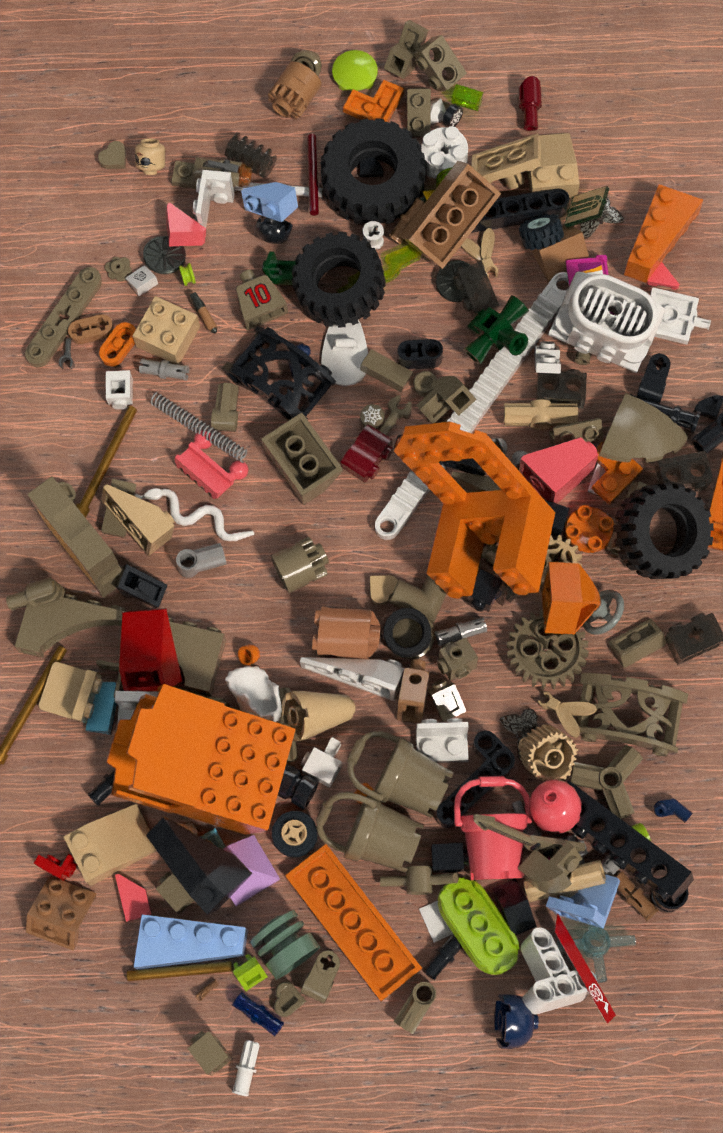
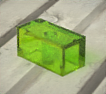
M458 84L455 85L451 96V104H457L474 111H479L483 100V92Z

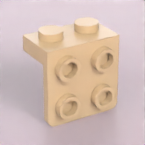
M54 662L39 703V708L49 713L86 723L87 719H90L93 714V701L95 695L100 692L102 675L87 669L86 671Z

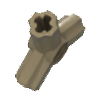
M626 744L606 768L574 762L575 765L572 768L570 782L576 786L602 791L609 811L620 819L626 818L635 812L623 782L639 765L643 757L633 747ZM604 776H614L617 781L616 785H606Z

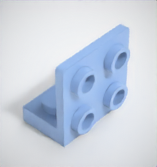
M605 874V884L578 890L572 897L560 895L559 899L549 896L546 907L556 915L558 913L561 917L604 929L620 880L617 877Z

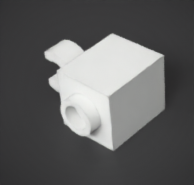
M332 737L324 752L315 747L311 753L307 752L301 762L303 774H308L320 780L319 783L331 788L342 767V762L334 758L341 747V742Z

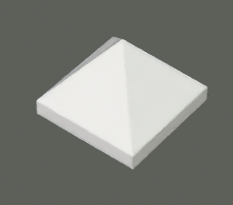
M441 98L431 101V124L443 121L446 109Z

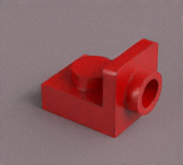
M49 854L46 858L38 855L33 863L62 881H65L67 877L70 878L77 868L76 861L71 854L67 855L61 867L59 866L61 861Z

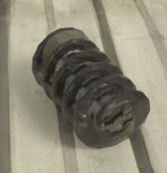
M236 132L227 144L225 157L229 161L242 162L245 169H251L253 173H259L261 177L266 178L273 170L277 156H271L272 149L270 148L264 153L263 144H260L256 149L255 140H252L248 145L247 136H244L240 141V133Z

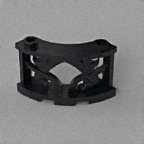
M257 326L254 330L256 334L232 363L226 362L221 369L236 385L256 395L258 392L266 395L269 398L267 403L275 408L287 421L300 413H303L306 417L331 385L333 386L336 383L335 379L331 376V370L325 365H319L297 346L279 336L272 328L267 327L264 329ZM265 343L269 346L267 349L262 348ZM260 350L261 356L258 357L256 354ZM274 360H289L293 370L294 383L289 380H278L269 385L267 383L269 372L265 363ZM257 366H260L263 370V374L260 376L254 375L255 372L259 371ZM310 375L315 376L321 382L313 393L302 388V384L306 387L314 386V383L308 380ZM287 387L288 393L282 395L279 392L280 388ZM301 395L308 398L303 406L298 409Z

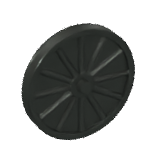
M158 236L151 239L143 250V259L146 266L159 274H171L178 271L179 266H183L186 258L184 246L169 247L168 236Z
M460 260L450 261L443 269L440 268L437 273V290L448 301H466L475 294L478 288V274L473 266L467 262Z

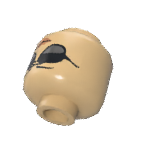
M146 138L136 145V167L146 175H155L157 171L164 168L165 147L159 143V140Z

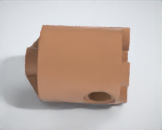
M322 606L321 610H316L314 624L319 626L318 635H313L312 650L317 651L318 656L334 655L347 659H369L379 647L381 625L372 610L334 609Z

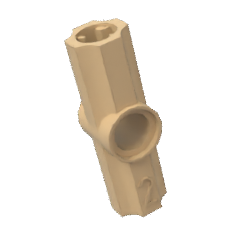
M543 399L533 400L530 403H504V426H530L532 429L545 430L551 428V426L578 422L577 404H551L549 400Z
M597 860L578 865L574 871L567 875L572 884L565 890L557 893L542 892L525 879L524 888L528 900L533 902L557 895L572 897L578 890L605 884L606 877L601 861Z

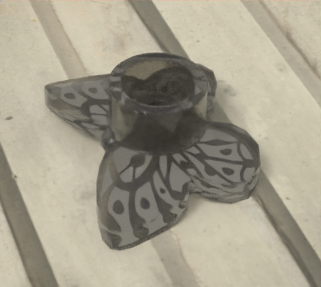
M603 196V199L601 197L599 200L601 206L598 214L580 219V230L583 233L584 239L590 237L596 231L599 224H603V222L611 224L624 222L622 214L616 208L610 207L611 203L608 197ZM592 201L589 205H579L576 208L575 215L589 211L591 207L587 206L595 204L592 206V209L598 206L597 201H594V203Z
M529 708L525 709L521 716L510 714L499 719L500 724L508 731L516 734L515 737L518 738L517 752L519 760L522 757L519 754L521 751L518 748L520 740L527 737V733H531L532 729L536 730V727H538L537 713Z

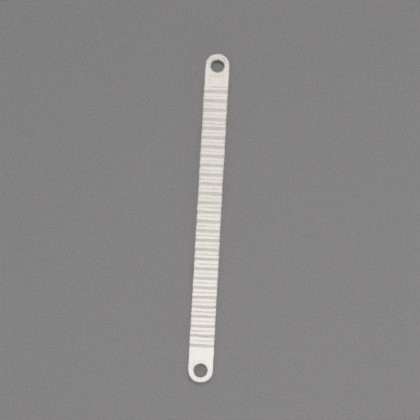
M566 272L557 273L551 279L543 292L539 294L537 300L533 302L532 307L528 309L529 312L517 324L515 331L524 333L528 337L526 349L517 356L512 355L505 347L499 350L494 359L490 361L489 366L485 368L483 374L480 375L478 381L469 390L477 400L459 416L453 412L447 422L460 424V430L472 433L556 317L567 290L558 289L556 283L558 281H566L569 284ZM413 471L409 472L407 478L403 480L402 485L398 487L396 493L392 495L391 500L375 521V531L381 539L391 540L395 538L430 491ZM390 521L394 524V529L391 532H383L380 528L381 523Z

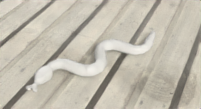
M153 488L147 490L142 496L139 494L135 495L137 498L158 500L162 496H167L170 501V515L175 523L182 526L192 525L204 515L211 514L214 517L216 534L222 540L238 541L254 535V531L226 533L224 530L223 514L214 505H204L196 509L189 516H182L180 514L178 497L170 489Z

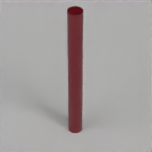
M309 134L307 136L310 215L316 216L319 214L316 135Z

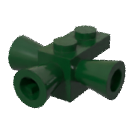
M511 295L501 313L490 307L486 311L482 309L467 325L470 332L477 335L478 338L464 347L463 351L479 365L482 364L492 346L499 350L505 347L512 355H520L528 345V337L524 333L515 331L511 324L528 313V308L518 298Z

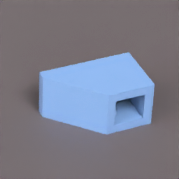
M273 182L241 190L246 211L276 221H284L298 208L295 188L282 183Z

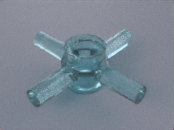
M589 924L588 931L583 935L582 939H573L578 950L583 949L584 954L593 959L598 983L607 981L603 956L608 952L609 948L636 945L635 935L609 937L606 930ZM559 940L556 941L559 951H565ZM590 940H598L602 946L596 947L590 943Z

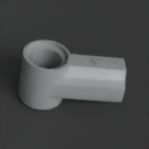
M221 543L196 550L184 549L176 557L178 572L186 578H191L201 571L227 565ZM185 560H192L194 562L190 567L181 565Z

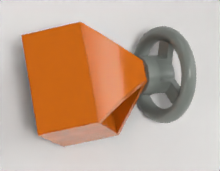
M548 562L541 593L545 633L575 634L583 625L588 633L599 635L608 632L618 623L624 611V600L620 593L614 590L598 592L593 581L579 563ZM612 598L616 600L617 604L613 616L610 614L609 608ZM597 619H605L607 621L606 624L600 627L590 625L591 622Z

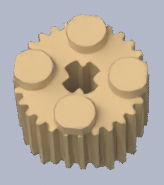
M544 724L540 728L536 727V730L532 729L531 733H527V737L520 740L518 745L521 751L519 754L522 756L520 760L523 761L522 764L536 778L542 781L556 779L562 781V778L566 779L567 775H571V766L575 765L573 761L576 760L574 756L577 755L578 749L575 747L576 744L573 743V740L559 729Z

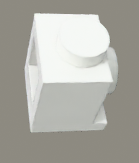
M130 370L106 371V400L108 405H112L114 409H125L127 405L133 404V378Z

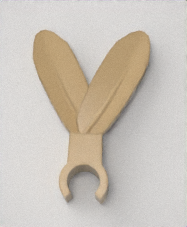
M491 228L486 229L483 233L481 248L468 238L461 245V248L467 254L482 263L484 278L487 281L489 279L488 271H493L495 277H498V268L491 259L495 242V234Z
M543 692L546 698H550L547 703L544 704L540 700L538 701L543 709H550L556 712L564 729L575 738L579 737L580 728L573 716H589L597 711L596 706L589 702L561 703L553 698L549 692Z

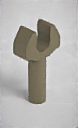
M400 395L393 397L388 402L391 414L379 430L386 436L399 418L408 419L411 415V401L406 404L404 409L397 408L401 401Z

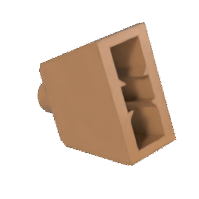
M414 659L411 661L410 668H404L398 700L397 720L420 724L423 720L429 681V672L425 671L426 662L423 660Z

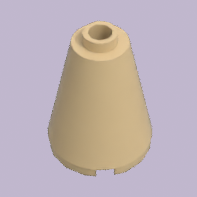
M294 690L286 693L282 701V716L287 715L288 724L284 725L296 729L293 741L296 742L304 741L351 720L355 713V703L348 695Z

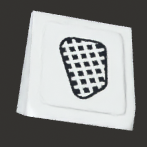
M145 265L125 278L138 296H141L158 284L156 276Z

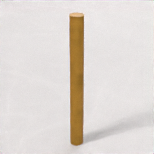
M232 961L127 971V981L232 972Z

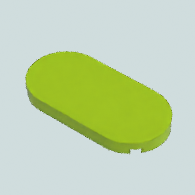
M458 877L457 883L446 884L439 892V912L478 969L487 974H503L511 969L518 960V939L515 933L510 930L506 920L484 888L474 880Z

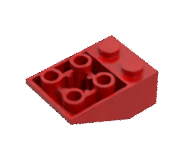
M166 608L126 611L122 613L119 672L124 691H157L158 687L163 684L173 687L182 681Z

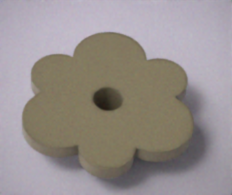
M113 257L112 262H108L105 265L108 277L112 280L116 279L119 282H123L126 280L127 275L132 273L130 260L126 257L121 259Z

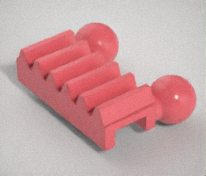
M201 430L200 434L199 431L195 434L194 442L189 444L188 449L181 455L175 456V463L178 469L182 468L185 475L189 474L192 481L196 480L199 487L203 486L206 493H211L212 498L217 499L234 484L235 480L244 479L248 475L249 469L245 462L241 463L240 460H237L230 465L229 473H227L201 450L208 449L212 445L210 443L211 433H209V441H207L206 434L208 431L206 430L204 436H202L203 430Z

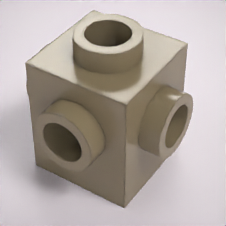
M465 637L455 643L448 642L441 647L437 666L442 674L446 673L450 681L455 678L462 679L477 668L478 656Z

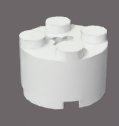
M456 127L437 128L427 133L423 138L421 151L425 155V174L428 177L438 179V182H441L457 161L467 163L468 143Z

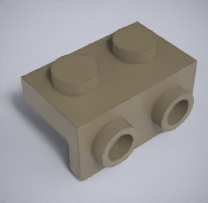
M600 418L555 426L553 431H549L550 441L553 446L580 437L585 442L589 441L592 444L604 442Z

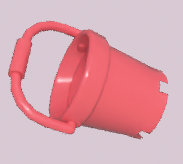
M480 776L478 779L468 781L459 789L455 796L454 824L465 833L470 880L522 878L518 867L522 864L523 844L489 829L486 831L482 830L474 822L473 815L461 816L460 805L464 793L473 786H512L520 792L524 799L525 814L480 815L495 817V821L523 832L527 825L532 823L529 794L521 784L515 780L506 779L504 776Z

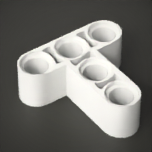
M535 928L521 944V952L536 981L522 998L524 1004L532 1014H540L583 1001L590 993L577 970L569 971L550 932L544 928ZM592 972L593 976L595 977V979H596V981H597V983H598L597 977H596L595 974Z

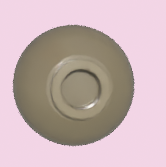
M301 50L293 55L291 62L304 64L315 72L317 76L320 75L322 64L320 56L316 52Z

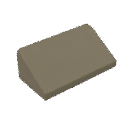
M372 349L360 365L362 372L401 393L413 374L411 370Z
M650 618L609 641L608 644L621 665L626 668L665 646L666 640L663 631Z

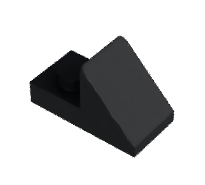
M125 564L116 588L125 598H136L154 608H159L168 585Z

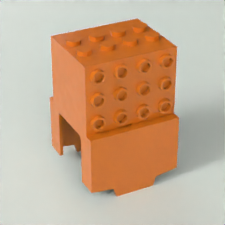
M165 684L158 687L157 691L159 693L157 697L148 694L140 697L130 720L120 719L118 721L106 761L107 764L115 768L111 795L245 835L268 831L295 728L224 706V703Z

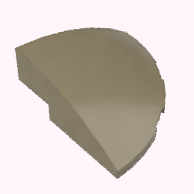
M625 393L599 456L621 462H630L632 458H643L647 463L662 460L664 454L670 452L676 454L685 445L689 436L660 410L639 398Z

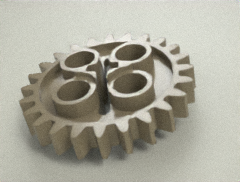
M540 610L539 617H536L531 612L529 621L522 617V626L519 624L514 625L515 632L509 633V639L512 641L507 642V648L511 649L507 651V658H513L510 661V667L518 666L515 670L516 676L524 674L523 682L532 679V687L540 682L543 690L547 683H550L552 689H555L556 682L565 687L566 678L573 682L575 678L573 673L581 675L582 669L580 666H586L587 661L584 658L588 657L589 651L585 649L588 647V641L583 640L585 632L577 631L575 634L551 633L549 636L540 635L539 631L544 630L543 610ZM561 644H568L571 646V649L566 651L562 650L559 646ZM532 648L536 653L534 655H527L524 650ZM552 662L557 667L551 670L547 669L544 665Z

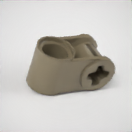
M328 950L318 955L300 993L325 1004L340 967V959L336 953ZM329 955L333 956L332 961L336 963L335 967H329L328 970H324V964L321 963L322 958L327 959Z

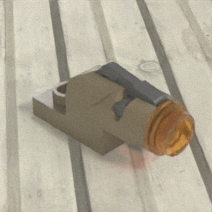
M196 157L195 163L176 161L171 181L172 186L196 189L197 179L202 177V170L231 172L233 187H244V185H250L252 167H248L242 162Z

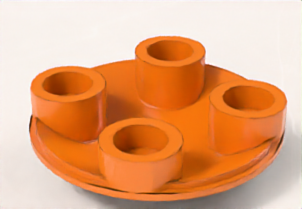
M582 505L568 517L565 523V535L567 539H571L570 544L572 546H578L579 551L585 553L599 552L609 544L613 533L614 521L604 511L588 505Z

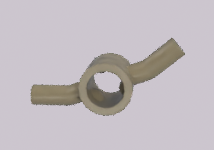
M431 866L406 867L408 868L406 876H380V887L406 886L407 894L428 895L432 894V885L457 883L459 878L457 873L432 875Z

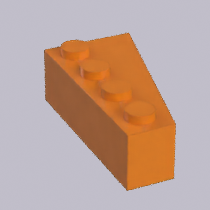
M659 184L628 259L624 275L647 283L661 262H663L665 256L673 249L679 238L699 215L703 199Z

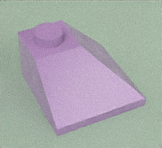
M254 835L230 844L223 849L236 855L252 872V875L230 897L236 907L280 880Z

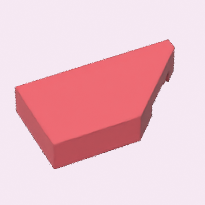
M662 262L646 283L651 286L671 287L674 290L678 289L680 285Z
M116 874V882L126 922L141 919L142 914L152 916L147 891L122 875Z

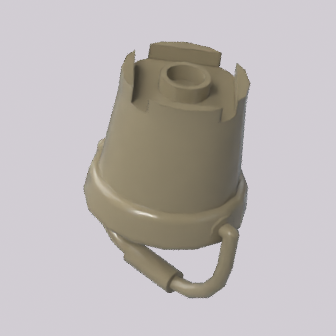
M371 731L363 735L360 740L355 742L347 759L349 779L355 788L362 793L381 802H393L430 818L433 817L432 810H437L448 788V779L445 778V775L450 778L453 776V771L415 750L413 744L409 741L384 731ZM373 737H382L397 744L375 790L372 791L357 780L353 769L361 756L365 742Z
M351 792L337 793L327 801H324L316 818V829L321 840L331 848L343 852L345 859L356 862L361 859L404 873L407 872L408 868L402 865L404 861L412 862L421 838L420 834L415 833L416 827L421 829L424 827V824L381 804V801L368 795L365 797ZM340 799H352L362 802L346 847L330 840L323 830V826L332 810V804Z

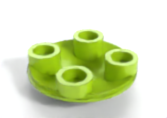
M360 50L342 53L337 57L332 67L333 78L338 84V88L342 91L370 89L373 87L378 73V67L374 58Z

